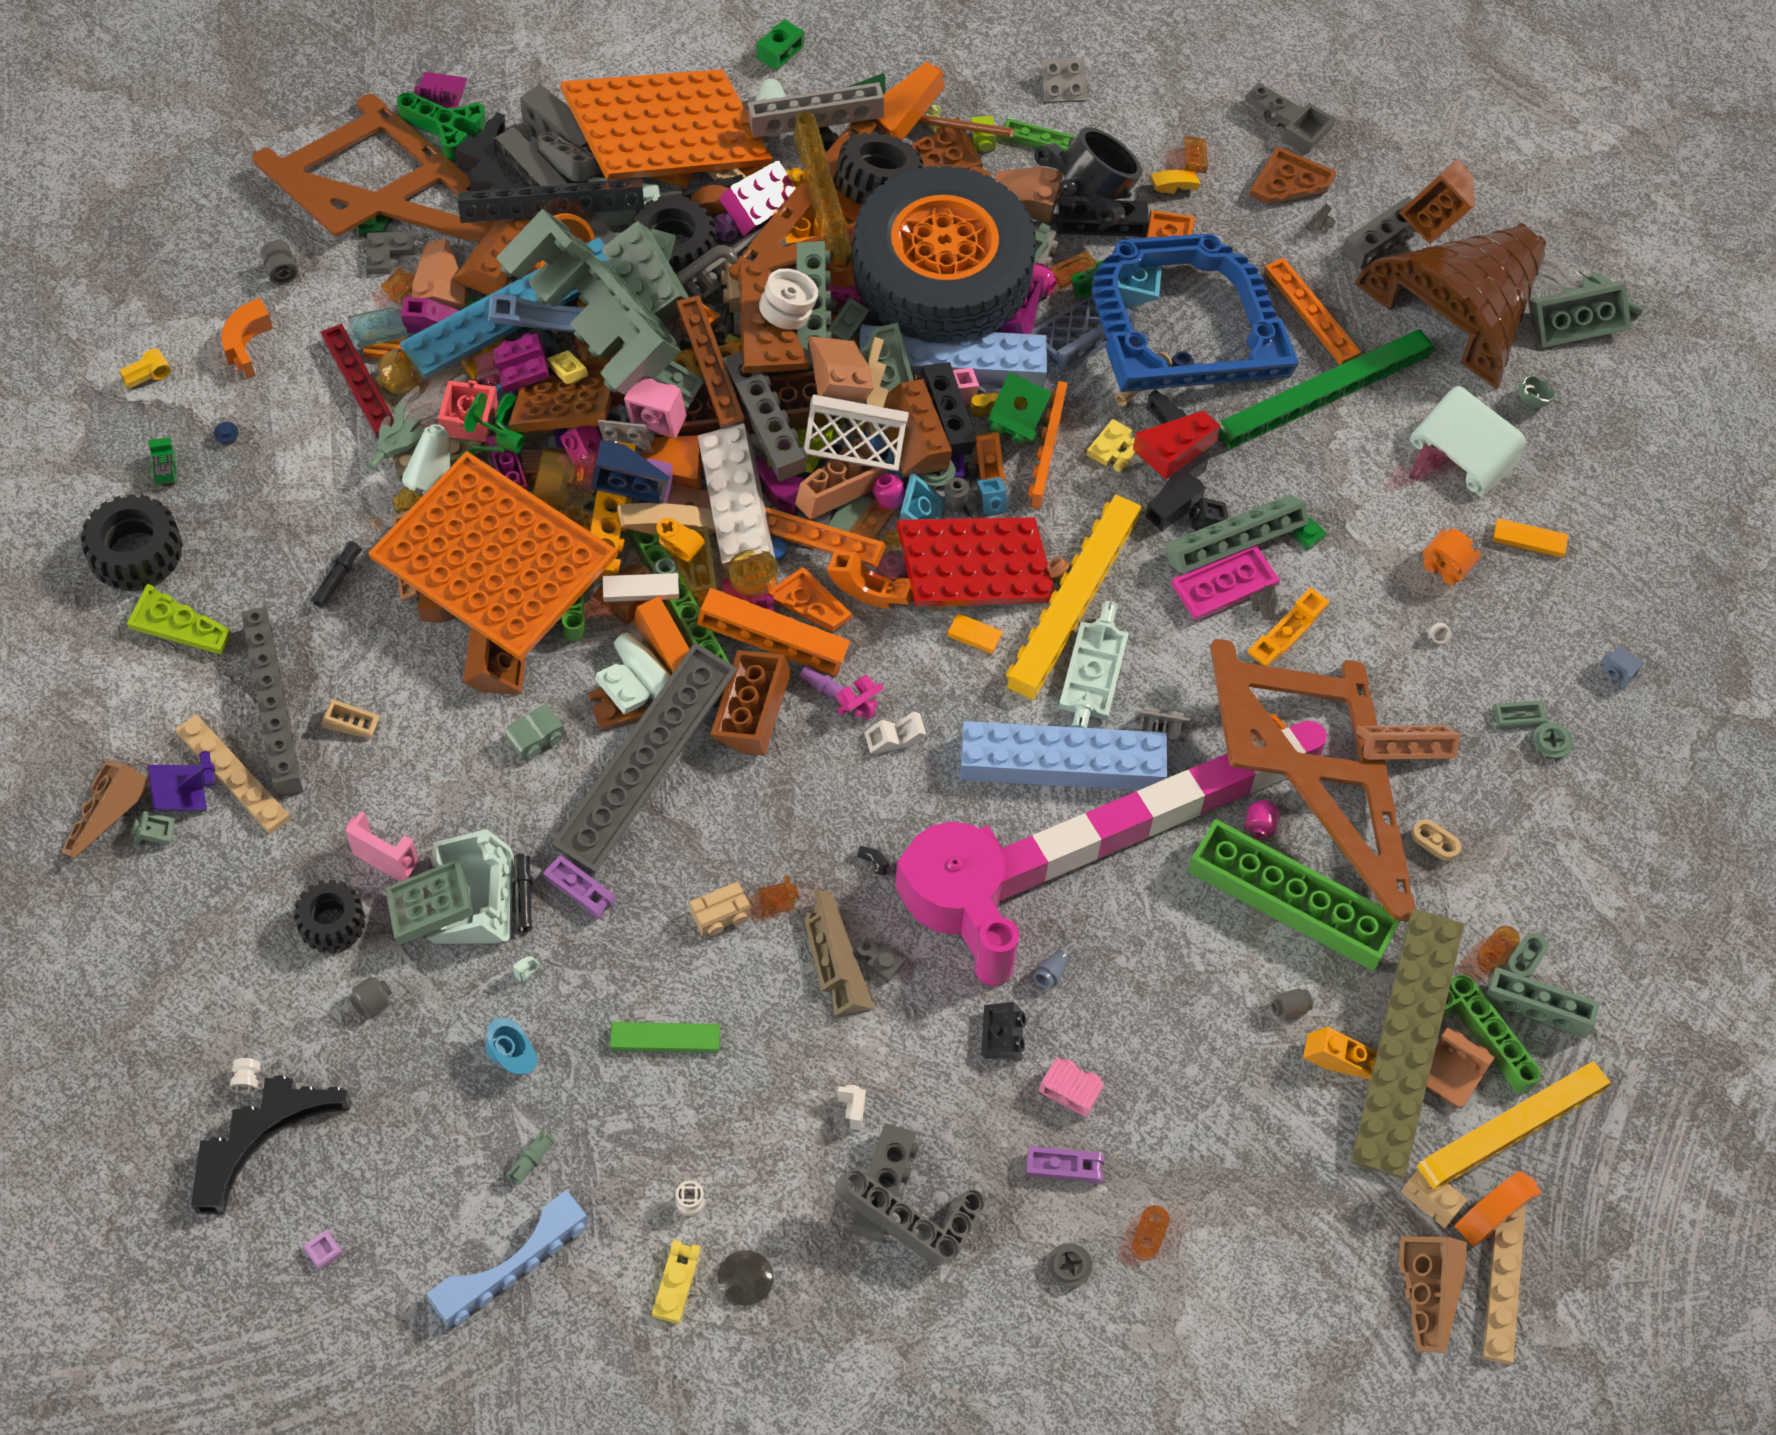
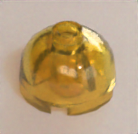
M396 347L380 358L377 366L379 375L376 376V380L381 389L386 388L391 394L396 396L408 395L420 389L418 376L413 378L412 369L414 368L401 349Z
M745 550L739 552L730 560V583L742 596H764L773 589L777 582V561L774 556L766 551H762V554H756L754 550Z

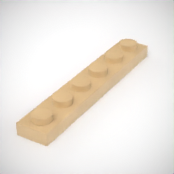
M197 714L176 728L177 734L198 757L199 753L203 751L210 752L211 763L215 765L216 769L215 776L269 834H272L291 820L286 810Z
M1526 1205L1511 1215L1493 1232L1482 1359L1511 1365L1514 1360Z

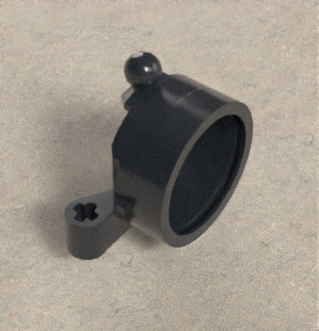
M1085 127L1080 130L1075 138L1071 137L1069 139V147L1066 151L1059 145L1050 143L1039 146L1034 152V159L1038 165L1055 168L1064 175V181L1060 185V191L1064 196H1085L1093 203L1100 225L1109 227L1119 224L1124 220V208L1116 199H1125L1132 196L1130 190L1142 176L1143 170L1136 156L1123 143L1102 130Z

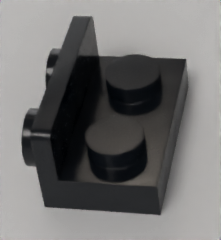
M1015 1002L984 1005L981 1055L985 1059L1010 1056L1015 1062L1021 1061L1022 1052L1025 1050L1023 1027L1026 1026V1015Z

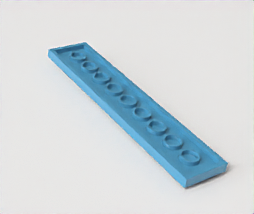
M599 237L586 243L594 251L593 254L597 258L609 264L601 250L605 244ZM539 269L492 294L517 296L540 302L535 297L537 292L529 283V280ZM574 288L558 305H566L579 298L578 296L581 293ZM490 294L400 342V347L426 380L523 327L488 323L489 303L492 296Z

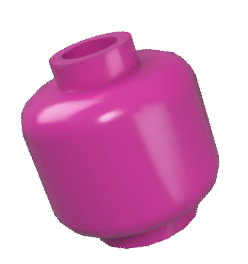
M1038 264L1034 266L1032 279L1042 280L1039 298L1051 295L1057 279L1054 278V272Z
M883 474L873 484V493L879 507L886 510H894L903 504L906 490L900 477L892 474Z
M1259 800L1251 804L1247 810L1245 829L1252 837L1258 840L1274 836L1278 831L1280 811L1274 803L1268 800Z

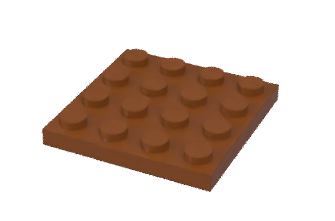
M602 370L587 371V377L572 384H566L557 374L549 375L547 379L520 388L509 422V428L511 431L526 434L538 430L547 432L559 428L575 429L579 426L589 425L597 427L599 426L598 420L607 421L614 392L604 384L606 379L600 374Z

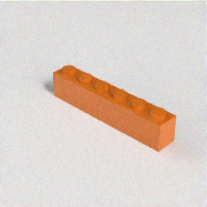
M712 588L709 589L697 621V625L768 652L785 655L787 659L805 666L809 665L813 669L837 677L850 643L849 640L841 636L828 633L817 627L807 625Z

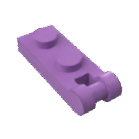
M561 855L543 872L546 880L588 910L596 919H599L604 914L603 910L607 906H612L616 901V897L610 891ZM595 894L600 897L596 903L591 900Z
M1028 1146L1026 1176L1102 1184L1104 1182V1173L1101 1172V1165H1104L1105 1156L1099 1152ZM1083 1163L1090 1164V1170H1084Z

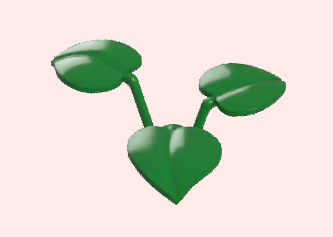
M484 393L477 394L465 415L464 429L471 433L474 431L477 423L497 433L495 442L498 443L499 447L471 446L469 451L464 450L461 456L466 451L473 456L476 455V451H500L502 453H505L506 449L514 453L521 451L525 436L506 427L511 419L517 400L515 395L506 394L500 401L496 411L497 420L494 427L480 418L486 408L487 397Z

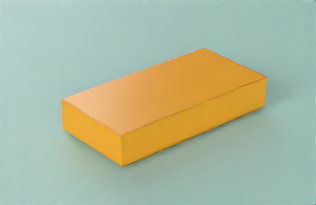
M957 613L948 630L947 637L993 655L1003 631Z

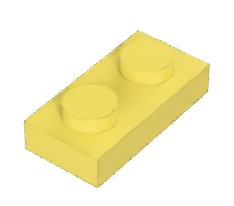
M568 350L547 358L549 367L566 384L577 383L582 378L588 376L586 367Z

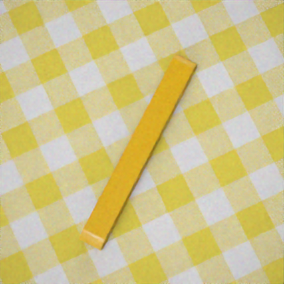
M1594 1061L1590 1062L1431 1154L1417 1165V1169L1432 1189L1437 1190L1596 1097L1612 1083Z

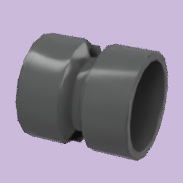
M270 241L261 248L260 255L270 281L275 284H286L297 277L298 268L290 247L285 241Z

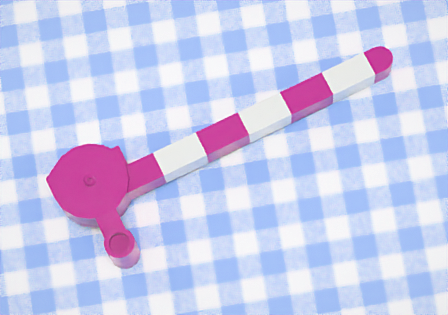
M1303 721L1281 730L1297 752L1321 756L1327 739V733L1319 723ZM1259 740L1252 742L1255 746L1264 747ZM1226 753L1001 848L989 825L980 829L971 824L951 821L932 825L914 838L897 861L895 889L907 910L920 924L936 932L962 935L975 958L974 971L981 982L991 986L1003 985L1013 975L1019 931L1011 920L1002 917L997 910L1001 900L1284 780L1287 777L1282 774L1234 768L1229 764L1228 754Z

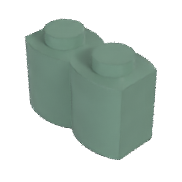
M545 704L530 712L526 717L510 724L504 729L506 740L521 760H526L538 756L543 747L559 743L565 735L563 724L550 707Z

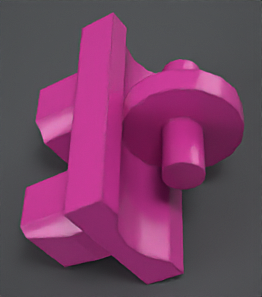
M866 674L853 682L860 693L859 695L855 696L850 686L835 694L841 707L836 709L840 716L858 707V710L855 711L857 718L863 716L866 719H871L876 714L875 707L878 706V703L875 699L872 701L868 699L882 691L884 687L881 682L875 685Z

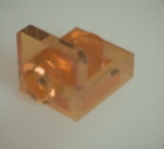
M400 267L381 287L390 299L398 304L412 291L415 274L411 270L407 273Z
M784 876V883L758 888L764 916L795 909V899H799L796 883L791 884L789 876Z

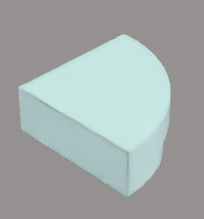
M532 956L521 959L513 965L515 978L521 983L524 982L540 968L541 964Z

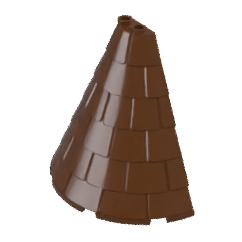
M1519 223L1517 226L1494 231L1490 234L1447 242L1442 245L1426 247L1422 250L1401 253L1395 256L1382 257L1373 261L1361 271L1355 285L1388 310L1396 305L1401 285L1470 335L1460 363L1493 388L1498 389L1513 343L1516 340L1520 322L1523 320L1527 302L1530 300L1536 276H1538L1545 256L1544 247L1546 246V240L1542 236H1537L1525 224Z

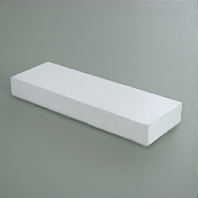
M678 573L603 576L604 602L652 600L660 596L661 600L679 599Z

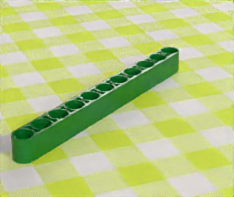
M1421 329L1415 330L1219 422L1218 436L1228 449L1236 448L1426 359L1434 352L1435 345Z

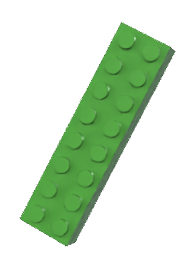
M1217 819L1214 820L1191 858L1187 871L1372 971H1375L1401 922L1394 920L1384 907Z

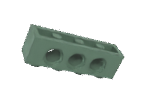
M1498 967L1495 968L1489 978L1485 991V996L1493 1007L1586 1038L1593 1029L1600 1002Z

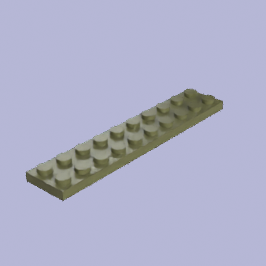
M1415 908L1410 911L1350 1160L1351 1164L1400 1179L1406 1177L1465 923Z

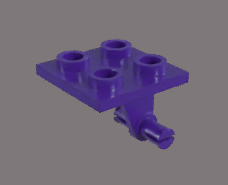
M203 751L199 753L200 767L199 765L148 764L147 772L154 811L206 812L207 805L204 787L211 788L216 784L214 779L216 769L215 765L211 763L210 752Z

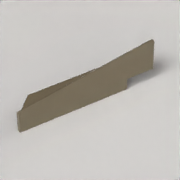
M818 889L814 893L817 900L813 912H807L805 925L821 990L825 992L832 991L834 1015L836 1017L870 1011L874 1009L835 899L831 893Z

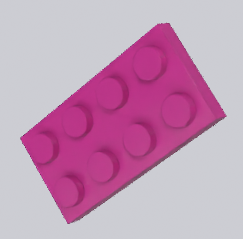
M1254 545L1172 579L1171 586L1196 622L1278 586L1280 579L1258 547Z

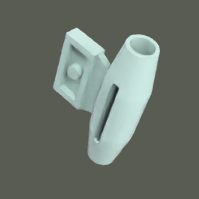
M628 632L620 635L614 642V647L625 665H612L597 672L595 680L623 714H627L645 705L649 697L654 700L671 677V674L656 656Z

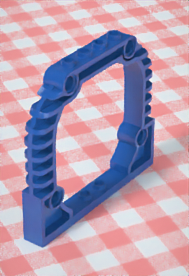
M1213 234L1172 235L1141 239L1130 238L1117 242L1113 253L1096 270L1092 280L1091 291L1097 314L1100 317V323L1104 329V335L1107 338L1105 348L1120 392L1291 377L1299 362L1282 318H1276L1277 314L1272 307L1268 290L1264 286V280L1258 274L1256 266L1250 264L1248 258L1243 254L1233 253L1232 247L1221 244L1220 239ZM1192 264L1195 268L1202 271H1219L1233 283L1239 293L1251 326L1246 344L1252 351L1247 360L1217 361L1208 364L1196 363L1193 365L1168 367L1164 358L1146 347L1148 344L1146 336L1139 331L1133 330L1119 291L1118 278H1127L1134 275L1138 267Z

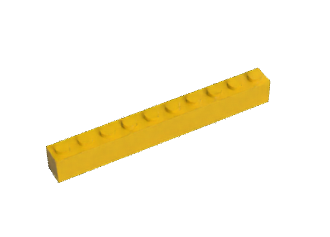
M1116 494L1111 502H1106L1102 510L1103 516L1101 520L1096 519L1093 524L1091 537L1086 536L1083 541L1081 554L1074 556L1070 566L1072 568L1070 573H1064L1060 582V590L1053 592L1049 601L1050 607L1043 609L1039 617L1040 624L1038 627L1034 626L1030 631L1027 646L1022 645L1016 665H1010L1006 677L1009 678L1008 689L1035 700L1139 520L1141 505Z

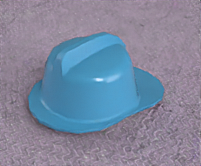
M508 1018L493 1020L487 1027L485 1049L488 1057L513 1074L525 1075L534 1071L537 1065V1055L520 1025Z

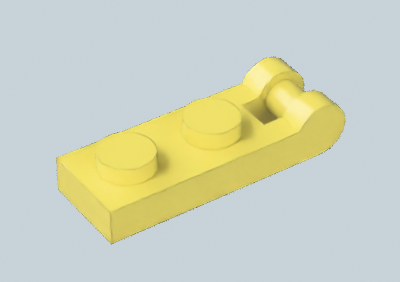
M673 1240L652 1311L653 1318L680 1324L699 1260L701 1246L693 1244L691 1247L683 1245L682 1241ZM679 1256L689 1258L687 1265L678 1263Z

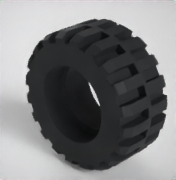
M865 132L860 133L858 136L850 137L842 144L834 180L839 191L846 198L849 197L851 202L863 205L870 194H873V191L880 185H884L885 181L892 177L896 178L898 174L903 172H910L912 169H924V162L919 152L913 149L912 145L908 142L905 143L902 139L890 137L889 134L885 133L881 135L878 132H872L871 134Z
M671 195V198L662 196L658 197L656 201L652 199L646 202L645 209H638L636 214L632 216L629 227L638 221L650 229V231L655 229L669 234H681L688 237V241L674 245L669 264L675 274H677L707 251L716 247L715 223L708 210L702 208V205L698 202H691V199L686 197L681 199L674 195Z
M127 494V497L124 498L117 496L111 502H103L100 504L101 508L98 510L94 509L90 513V519L85 520L83 524L84 530H82L80 536L82 550L93 574H96L97 579L102 583H107L112 588L117 589L120 586L121 590L130 591L131 588L142 590L147 584L154 586L158 584V580L167 578L170 575L169 571H174L177 567V560L181 559V548L183 546L176 521L168 507L163 506L162 502L157 499L150 500L149 496L144 495L136 497L135 494ZM139 532L152 535L150 541L138 550L132 552L112 550L114 544L128 534Z

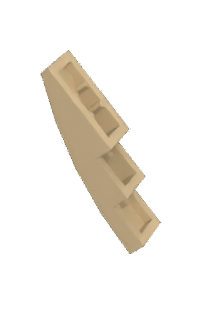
M875 337L867 360L871 370L874 389L864 404L883 408L888 389L880 387L886 365L877 361L884 340ZM865 422L868 438L876 433V429L872 423Z
M668 503L620 504L617 507L622 528L659 536L656 529L658 522L664 518H672L685 527L697 532L712 535L716 531L712 510Z

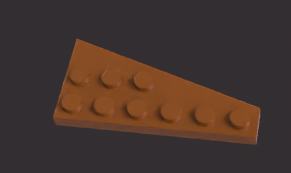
M940 127L935 134L930 137L925 136L912 144V148L916 149L922 158L939 166L967 168L968 171L973 166L983 169V163L966 130Z
M762 262L740 263L738 280L741 296L739 306H741L742 373L807 370L810 362L794 329L779 328L769 323L759 310V302L769 277Z

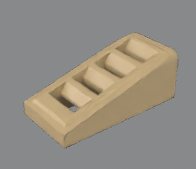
M331 699L321 728L371 739L380 715ZM334 714H339L338 719L333 718ZM345 716H349L348 722L343 721ZM355 718L360 719L357 726L353 725ZM365 720L370 721L367 729L362 728Z

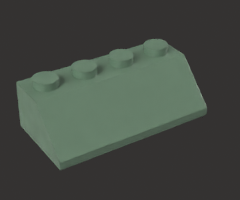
M1618 281L1528 300L1531 323L1541 348L1631 329L1626 284Z

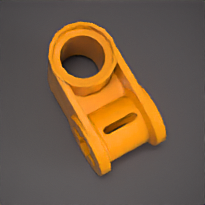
M664 518L657 524L656 529L660 545L686 562H690L705 544L703 537L699 533L685 527L672 518Z

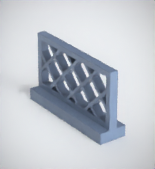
M1092 296L1084 298L1034 328L1031 333L1032 335L1051 333V338H1046V350L1058 362V368L1063 372L1106 346L1107 338L1104 335L1103 326L1099 325L1096 328H1088V324H1101L1100 317H1089L1090 312L1097 313L1096 306H1091V303H1093ZM1127 308L1126 311L1134 330V312ZM1076 312H1087L1086 317L1073 316V314ZM1060 322L1069 323L1068 327H1055ZM1072 323H1085V328H1072ZM1054 333L1067 334V339L1054 338ZM1071 334L1083 335L1078 339H1070ZM1053 345H1066L1058 351L1053 348Z

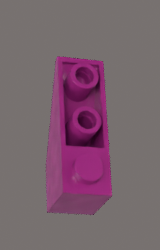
M1032 279L1024 303L1018 312L1014 314V317L1007 323L1004 322V325L1000 327L1002 333H1032L1042 285L1041 279Z
M404 297L401 313L404 333L417 334L459 310L427 298Z
M496 435L486 437L487 446L499 447L498 443L495 442ZM507 449L505 453L488 451L493 469L522 488H528L517 453Z
M755 456L759 480L765 486L764 494L774 507L796 516L800 509L795 505L800 483L805 479L801 476H793L779 482L772 466H768V463L762 458Z

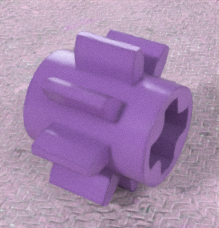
M720 214L714 218L716 239L720 238L722 242H730L737 237L740 230L729 214Z

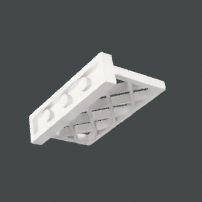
M818 395L812 396L804 449L807 455L898 471L909 412ZM814 414H824L830 423L819 430L814 423ZM841 418L849 419L853 425V428L844 434L835 423ZM865 422L872 423L877 430L876 433L868 438L865 437L859 428ZM832 425L840 437L829 444L821 432ZM813 427L816 432L811 435ZM888 427L899 428L898 438L890 443L882 431ZM856 429L863 442L853 448L845 436ZM880 434L887 446L876 452L869 440ZM817 435L826 445L820 451L809 449L810 440ZM841 439L850 450L844 455L836 454L831 447ZM897 442V447L895 450V448L892 445H894ZM865 443L873 453V456L867 460L860 459L855 452ZM890 448L895 455L894 465L884 463L879 454Z

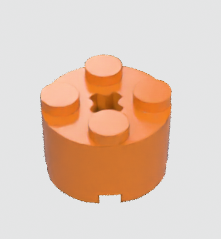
M1442 528L1423 550V558L1425 560L1423 567L1428 572H1437L1443 576L1442 578L1445 583L1454 586L1457 582L1462 581L1479 561L1480 552L1478 549L1474 551L1471 547L1473 541L1464 533L1450 528L1449 531H1445V528Z

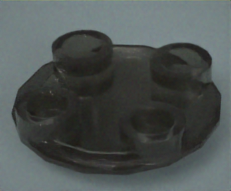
M751 1250L737 1251L729 1255L721 1263L717 1273L718 1286L721 1293L732 1305H753L763 1300L770 1294L774 1282L773 1269L769 1261L760 1253Z

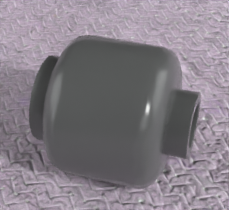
M369 977L352 988V996L349 999L360 1016L364 1014L367 1017H372L389 1006L390 1000L388 996L392 992L385 980L379 982L375 977Z

